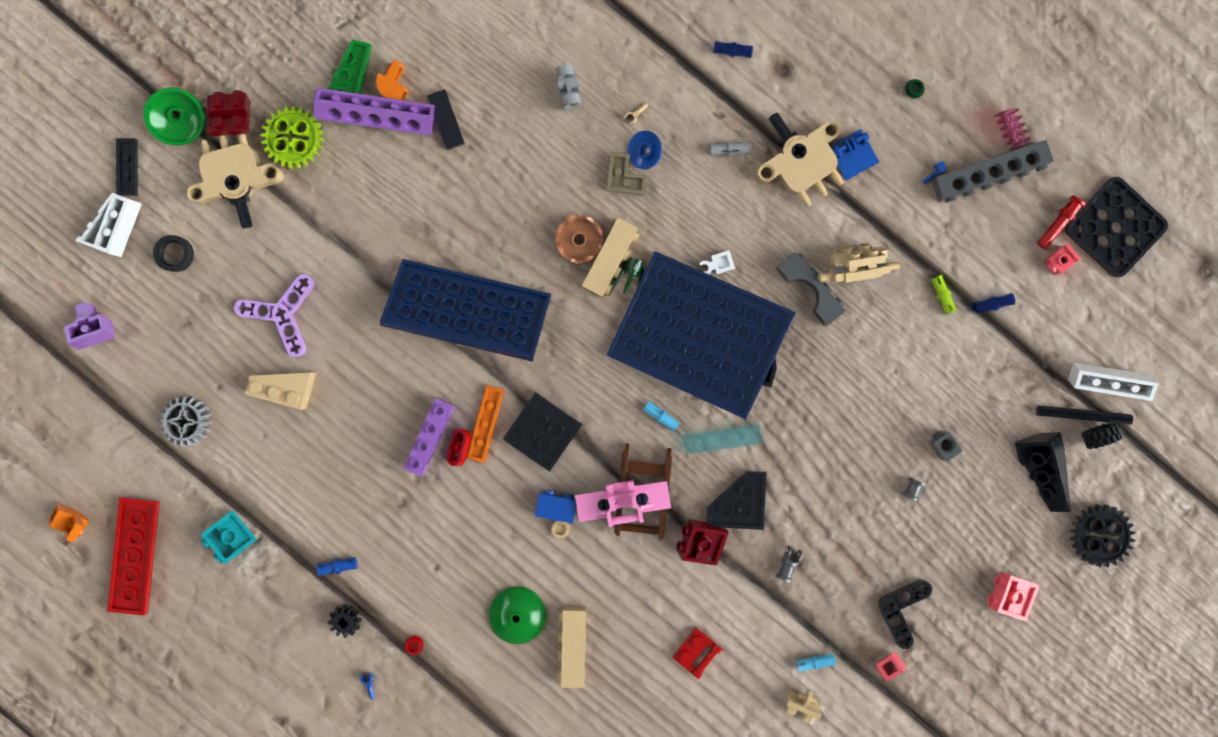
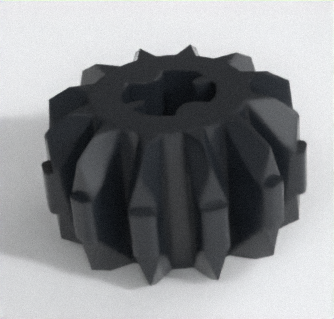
M343 604L341 608L337 606L335 612L330 613L329 616L332 619L328 621V624L333 625L330 631L337 630L336 636L342 633L343 637L347 638L348 634L353 636L355 630L360 629L358 623L362 621V618L356 617L360 612L356 611L354 613V606H350L348 609L347 605Z

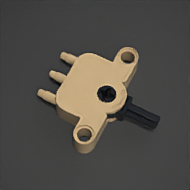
M774 113L769 117V121L782 139L779 142L782 150L780 154L764 163L758 169L756 179L759 183L767 184L778 177L785 189L793 195H798L806 207H809L812 203L805 191L815 185L823 197L828 194L821 182L825 177L831 175L838 186L844 184L842 177L836 170L838 165L837 157L828 145L840 133V127L836 122L829 121L805 137L798 135L796 131L791 133L779 113ZM831 128L834 131V135H827L825 129ZM795 151H801L800 155L794 154ZM768 170L770 178H763L761 171Z
M238 134L240 144L233 146L228 145L225 136H219L221 149L212 152L207 141L202 140L201 148L203 155L199 160V169L203 182L190 186L187 190V197L198 204H207L229 198L230 204L236 206L241 227L243 229L251 228L253 223L247 202L251 201L250 196L253 190L280 183L283 179L282 170L273 164L261 165L257 151L248 146L245 134ZM271 170H275L276 172L273 178H269V172ZM201 190L202 195L197 199L196 193Z

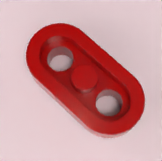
M456 429L454 431L447 453L449 465L460 467L464 464L471 442V434L468 430Z

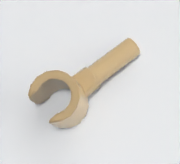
M644 103L634 112L626 113L625 119L630 115L634 116V120L629 124L636 123L637 116L648 107V104Z

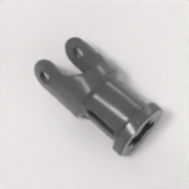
M790 546L784 552L780 571L775 577L792 583L791 577L794 569L798 567L802 551L798 550L795 557L790 559L789 556L792 550Z

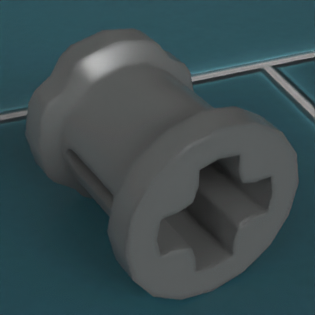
M909 477V485L902 495L918 502L920 491L926 484Z

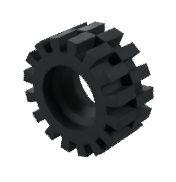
M1115 422L1095 426L1081 434L1087 449L1105 447V445H1111L1122 439L1119 427Z

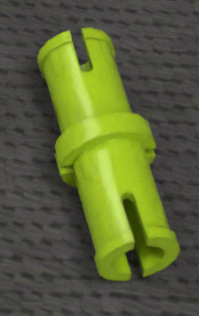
M940 275L930 279L937 293L936 298L940 300L945 315L956 311L957 309L950 296L952 293L947 289L943 276Z

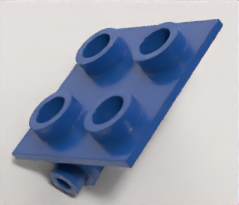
M862 129L830 145V148L837 157V166L845 181L879 163L868 142L869 135L867 132L863 133Z

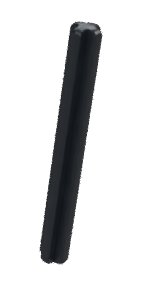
M1040 405L1036 408V415L1108 423L1115 422L1128 425L1133 423L1134 418L1132 414Z

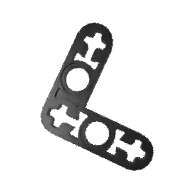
M923 579L916 580L884 595L878 601L879 609L895 643L902 649L912 647L914 639L901 610L929 597L932 593V586ZM921 584L927 586L924 589V593H922L921 591L915 593L917 597H915L914 593L910 590L912 588L914 591L919 590ZM903 592H909L910 599L906 602L900 600V595ZM885 601H889L890 603H892L890 604L891 610L893 612H897L890 614L889 610L886 607H883L886 605ZM895 617H899L901 620V624L898 627L891 626V620ZM899 631H902L903 635L908 637L906 639L907 643L900 642L902 637L898 633Z

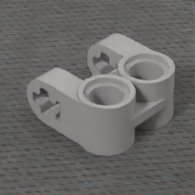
M566 64L557 67L556 78L564 112L583 108L573 65Z

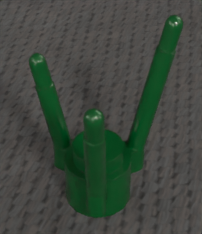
M630 257L629 261L624 263L617 279L612 283L613 287L610 293L625 271L629 276L623 294L627 293L633 276L637 277V275L638 288L645 270L642 268L644 262Z

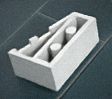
M112 193L98 210V216L93 222L88 223L86 226L88 227L82 236H78L75 241L105 253L122 257L141 203Z

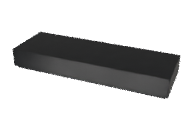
M446 90L427 95L430 104L435 105L434 116L447 151L464 145L465 142Z
M116 138V194L122 197L138 196V139Z

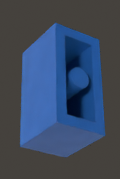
M544 489V492L540 491L535 516L573 524L576 510L574 495L569 493H563V496L556 495V491Z

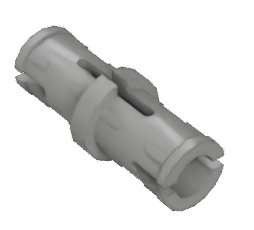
M749 141L710 143L711 156L728 155L730 157L732 154H749L750 152Z

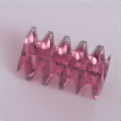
M1010 108L994 115V117H1001L997 124H1004L1000 131H1007L1002 137L1010 138L1005 144L1013 145L1008 151L1027 144L1031 139V136H1024L1029 130L1021 129L1026 123L1018 122L1023 116L1015 115L1020 110L1019 108Z

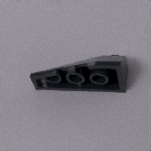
M1061 432L1040 433L1016 441L1015 446L1019 461L1022 466L1025 465L1030 473L1031 481L1036 483L1039 488V494L1050 512H1070L1066 455Z

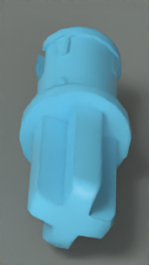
M650 401L643 408L646 413L657 420V423H662L672 432L680 423L668 415L666 410H661Z
M834 654L813 655L811 658L796 659L799 672L816 669L817 671L818 668L836 665Z

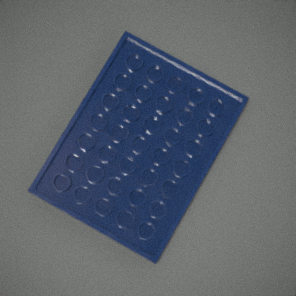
M654 251L606 355L747 420L796 312Z

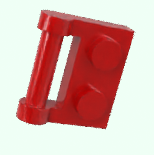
M695 627L673 654L672 658L693 676L700 679L704 669L717 653L720 654L723 648ZM709 645L711 647L710 651L695 668L692 665L704 648Z

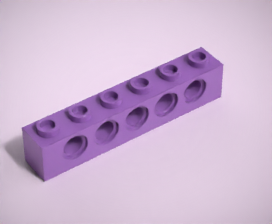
M323 88L316 89L314 119L432 135L435 105Z

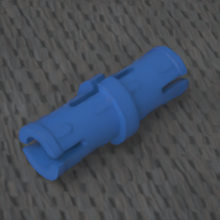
M356 557L342 560L337 558L331 562L318 563L317 573L321 576L330 573L340 574L341 571L358 569Z

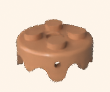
M571 215L565 218L556 230V247L561 256L571 263L584 264L590 262L597 257L603 246L601 227L588 216ZM583 235L585 242L582 245H576L574 243L575 236Z

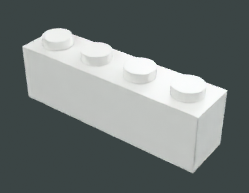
M1073 362L1068 381L1076 389L1153 401L1158 382L1148 374Z

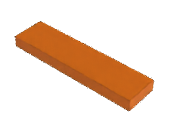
M486 385L468 449L467 459L485 463L505 389Z

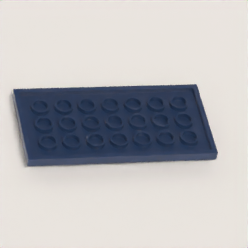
M402 259L380 319V326L533 362L551 294Z

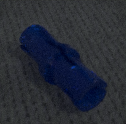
M715 41L713 54L730 55L732 58L734 56L751 58L753 46L736 44V42L725 43Z
M1013 293L998 297L991 296L987 300L974 302L973 307L975 313L979 314L1015 305L1016 301Z

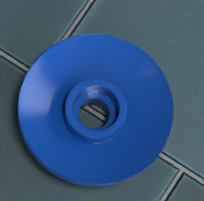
M646 130L640 131L631 138L628 145L631 163L636 168L647 170L659 162L662 155V144L655 133Z

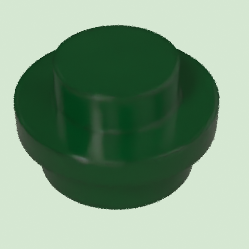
M918 79L910 80L905 86L906 95L912 99L921 97L925 90L923 82Z

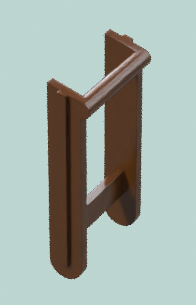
M626 443L625 451L622 454L620 482L626 481V472L664 476V481H667L669 491L672 465L671 448H667L666 463L663 465L628 461L629 443ZM623 508L616 510V517L622 516ZM667 509L660 510L659 527L623 523L615 525L614 533L616 536H620V531L658 535V540L662 541L664 539Z

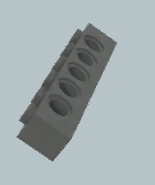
M1043 140L932 179L931 182L938 202L945 200V203L956 200L957 195L963 194L966 197L974 194L975 189L981 188L983 191L994 187L993 183L999 181L1000 184L1012 181L1011 177L1017 175L1018 178L1029 175L1030 170L1036 169V172L1047 169L1048 164L1054 162L1047 140ZM1026 156L1032 159L1031 165L1027 163ZM1008 162L1013 164V171L1008 168ZM990 168L996 172L995 177L990 175ZM971 175L977 177V184L972 182ZM953 181L959 183V190L953 187Z

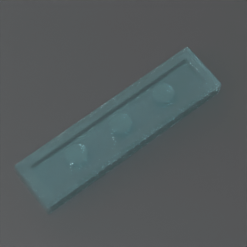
M760 425L683 435L686 454L762 444Z

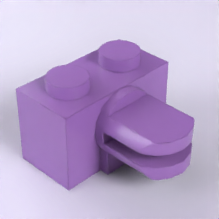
M82 302L75 307L77 317L75 323L64 326L67 343L78 350L116 338L112 321L102 314L97 315L96 308L87 302Z

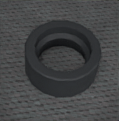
M167 235L156 242L153 248V257L160 268L166 271L180 272L186 270L191 265L194 259V250L188 240L176 235ZM172 242L180 244L184 250L182 261L176 265L168 264L163 256L166 246Z

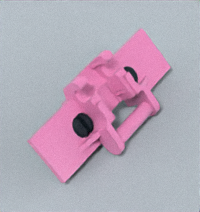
M634 480L606 484L607 490L575 495L579 522L607 518L609 527L636 521L642 523L644 522L643 512L671 508L667 481L643 485H634ZM631 507L638 509L637 514L612 517L611 513L618 508Z

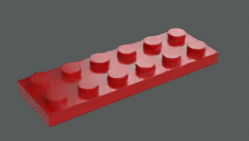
M119 497L107 612L143 616L148 614L160 501Z

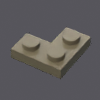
M611 152L606 191L644 196L647 175L628 173L630 154Z

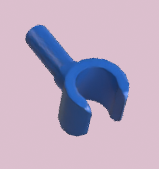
M944 161L934 165L936 171L922 181L924 184H927L934 177L946 171L947 167Z
M369 673L370 680L366 681L365 675L362 674L360 680L363 684H366L370 699H374L372 688L374 675Z

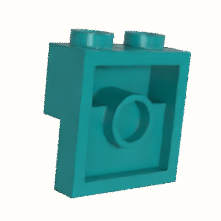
M233 510L200 534L203 538L200 542L207 550L211 547L215 552L212 556L219 565L222 562L227 565L257 540Z

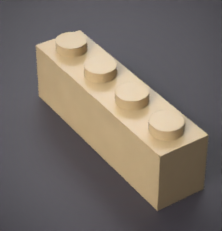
M617 218L582 285L583 288L602 298L604 294L609 295L613 287L610 284L613 277L617 279L622 270L619 267L622 260L626 262L631 252L628 250L631 243L635 245L640 235L637 233V227Z
M564 606L563 612H559V624H562V631H559L558 643H562V650H558V662H561V669H558L557 681H561V688H584L586 607Z

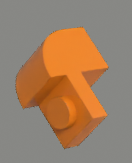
M395 59L393 63L387 66L386 76L378 73L376 85L384 98L405 100L409 91L405 86L397 83L405 67Z
M57 503L48 522L50 528L65 532L66 540L74 543L76 538H80L89 520L80 512Z

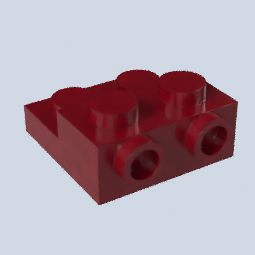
M234 90L232 94L214 92L213 95H208L206 112L209 115L208 133L210 137L249 134L251 101L246 93Z
M689 519L688 524L683 525L682 541L677 542L676 551L682 561L717 566L729 532L725 528L709 526L707 522Z

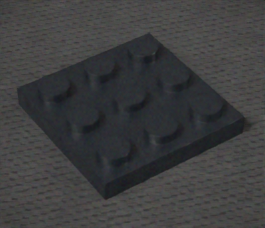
M535 392L503 440L550 472L583 424Z

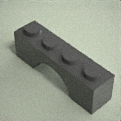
M794 252L775 269L787 283L802 281L812 287L816 295V305L813 313L824 326H828L846 311L843 308L845 305L840 298H835L831 294L832 289L827 283L818 281V272L814 268L810 269L807 266L806 258L801 253L797 254Z

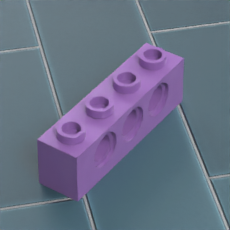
M435 398L403 469L420 477L425 475L456 405L441 398Z

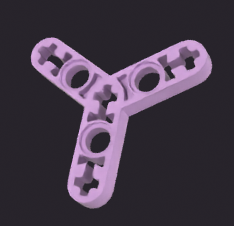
M306 274L299 275L277 304L239 300L234 306V311L241 317L275 321L288 354L293 357H301L306 352V345L293 314L313 289L314 279ZM302 279H304V280H307V279H308V281H307V283L309 284L308 287L303 286L302 289L300 290V291H303V292H304L303 294H301V292L295 290V287H297V288L300 289L301 286L303 285V283L301 282ZM291 293L298 295V301L294 304L289 302V295ZM245 303V306L253 308V311H244L243 314V310H240V307L244 306ZM264 305L267 307L268 312L265 316H260L258 309ZM279 309L286 311V313L284 314L285 320L290 319V322H286L281 325V322H284L283 317L278 316V313H280ZM289 325L294 329V333L291 336H287L284 332L285 328ZM296 337L298 338L297 340H294V342L296 345H300L301 347L300 349H298L299 353L292 351V349L295 347L294 343L288 342V340L294 339Z

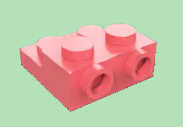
M1001 571L1000 575L995 577L994 584L996 586L993 593L988 596V607L999 613L1027 621L1040 585Z

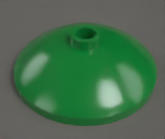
M176 87L160 89L148 98L144 106L143 117L147 129L156 139L165 144L180 146L191 143L199 137L204 128L205 113L201 103L193 94L184 89ZM172 111H177L179 116H173Z
M520 586L510 587L501 591L494 598L489 609V622L493 632L501 640L511 644H524L536 638L542 631L546 620V609L541 598L534 591ZM513 616H519L520 620L514 621Z

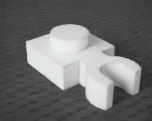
M730 250L712 255V262L701 261L699 263V266L707 265L708 271L704 272L710 274L712 270H715L717 275L735 269Z

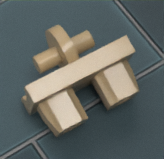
M809 689L805 694L802 692L797 694L789 690L785 712L792 716L795 715L797 710L803 712L801 718L805 722L811 723L815 718L819 720L821 704L817 702L818 699L812 697L813 691Z

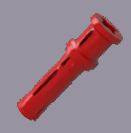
M1072 195L1068 204L1059 210V216L1036 242L1038 246L1047 250L1064 227L1076 219L1075 215L1080 209L1085 208V202Z

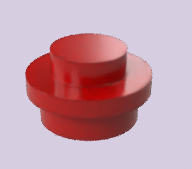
M417 635L408 637L404 644L405 650L411 655L419 654L424 648L422 638Z

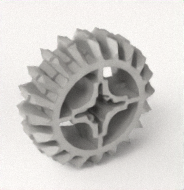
M185 395L183 398L182 396H177L176 400H169L170 405H164L166 411L159 412L163 415V418L158 419L159 422H163L159 429L165 430L162 436H168L167 441H174L175 446L181 444V447H187V445L194 446L195 443H201V438L207 437L205 432H210L211 430L207 425L213 423L211 420L208 421V417L212 415L211 413H206L209 407H202L203 401L197 402V397L190 399L189 395ZM180 407H182V409L179 410V415L176 418H173L175 412ZM191 409L195 411L198 418H195L193 416ZM187 419V421H192V422L186 424V423H184L183 421H179V420ZM174 425L178 427V432L174 428ZM198 425L196 431L189 436L192 427Z

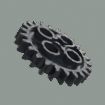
M1096 504L1095 508L1088 506L1089 512L1082 510V517L1076 515L1079 521L1078 523L1072 522L1076 528L1070 530V532L1075 534L1070 540L1076 542L1072 545V548L1078 549L1076 554L1082 555L1081 559L1083 561L1088 560V564H1095L1098 567H1101L1102 564L1105 567H1109L1110 563L1115 566L1117 565L1116 559L1123 562V554L1129 556L1126 550L1133 549L1129 544L1136 541L1131 538V535L1136 532L1130 530L1134 525L1127 523L1130 518L1123 516V511H1117V508L1113 506L1110 508V505L1104 504L1102 507ZM1096 520L1097 526L1092 529V523ZM1115 523L1116 528H1115V530L1112 532V531H1111V526ZM1093 532L1102 535L1119 536V539L1086 535V533ZM1091 540H1094V546L1090 548L1089 543ZM1110 543H1113V548L1109 551L1108 546Z

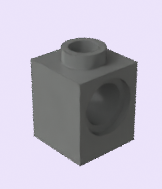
M940 430L932 435L933 439L928 441L939 458L945 462L962 452V449L948 431L942 432ZM946 439L948 446L943 450L941 442Z

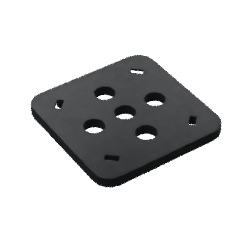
M1113 177L1107 180L1087 201L1085 208H1081L1075 215L1076 219L1069 222L1065 227L1066 234L1109 275L1118 278L1126 275L1168 229V222L1122 178ZM1128 208L1134 211V216L1131 219L1125 214ZM1100 209H1104L1107 212V217L1104 220L1098 216ZM1114 222H1118L1121 225V230L1118 233L1112 229ZM1079 225H1082V232H1079ZM1129 235L1135 238V243L1132 246L1126 242V238ZM1101 236H1105L1108 239V244L1105 247L1099 243ZM1115 261H1120V264L1114 265Z

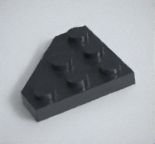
M746 471L707 506L706 522L708 525L719 528L764 530L767 472Z

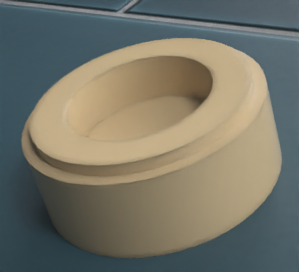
M555 520L551 526L553 536L558 539L567 537L570 532V524Z

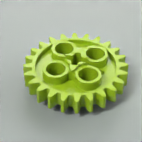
M285 106L284 112L277 109L278 115L276 116L271 113L273 119H266L269 125L262 126L266 130V133L261 134L262 137L266 138V140L261 142V144L267 146L264 151L270 153L268 158L274 159V163L277 165L281 162V166L284 168L287 164L290 169L294 168V164L299 169H301V163L308 166L307 160L314 162L313 155L320 156L317 149H323L319 145V142L325 141L320 137V135L324 134V131L319 129L322 125L316 122L317 119H314V116L311 117L312 113L310 111L305 112V109L302 107L297 110L295 106H292L290 111ZM287 123V129L281 132V126ZM302 125H306L307 128L305 132L300 133V127ZM277 135L285 136V137L276 138ZM295 135V136H297V137H299V138H307V137H309V140H303V139H298V138H292V141H291L290 139H288V138H286V137H293V136ZM285 142L286 148L280 151V144ZM305 144V149L299 152V145Z

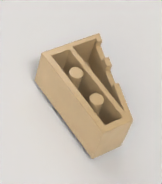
M316 372L249 376L245 395L299 410L307 409Z

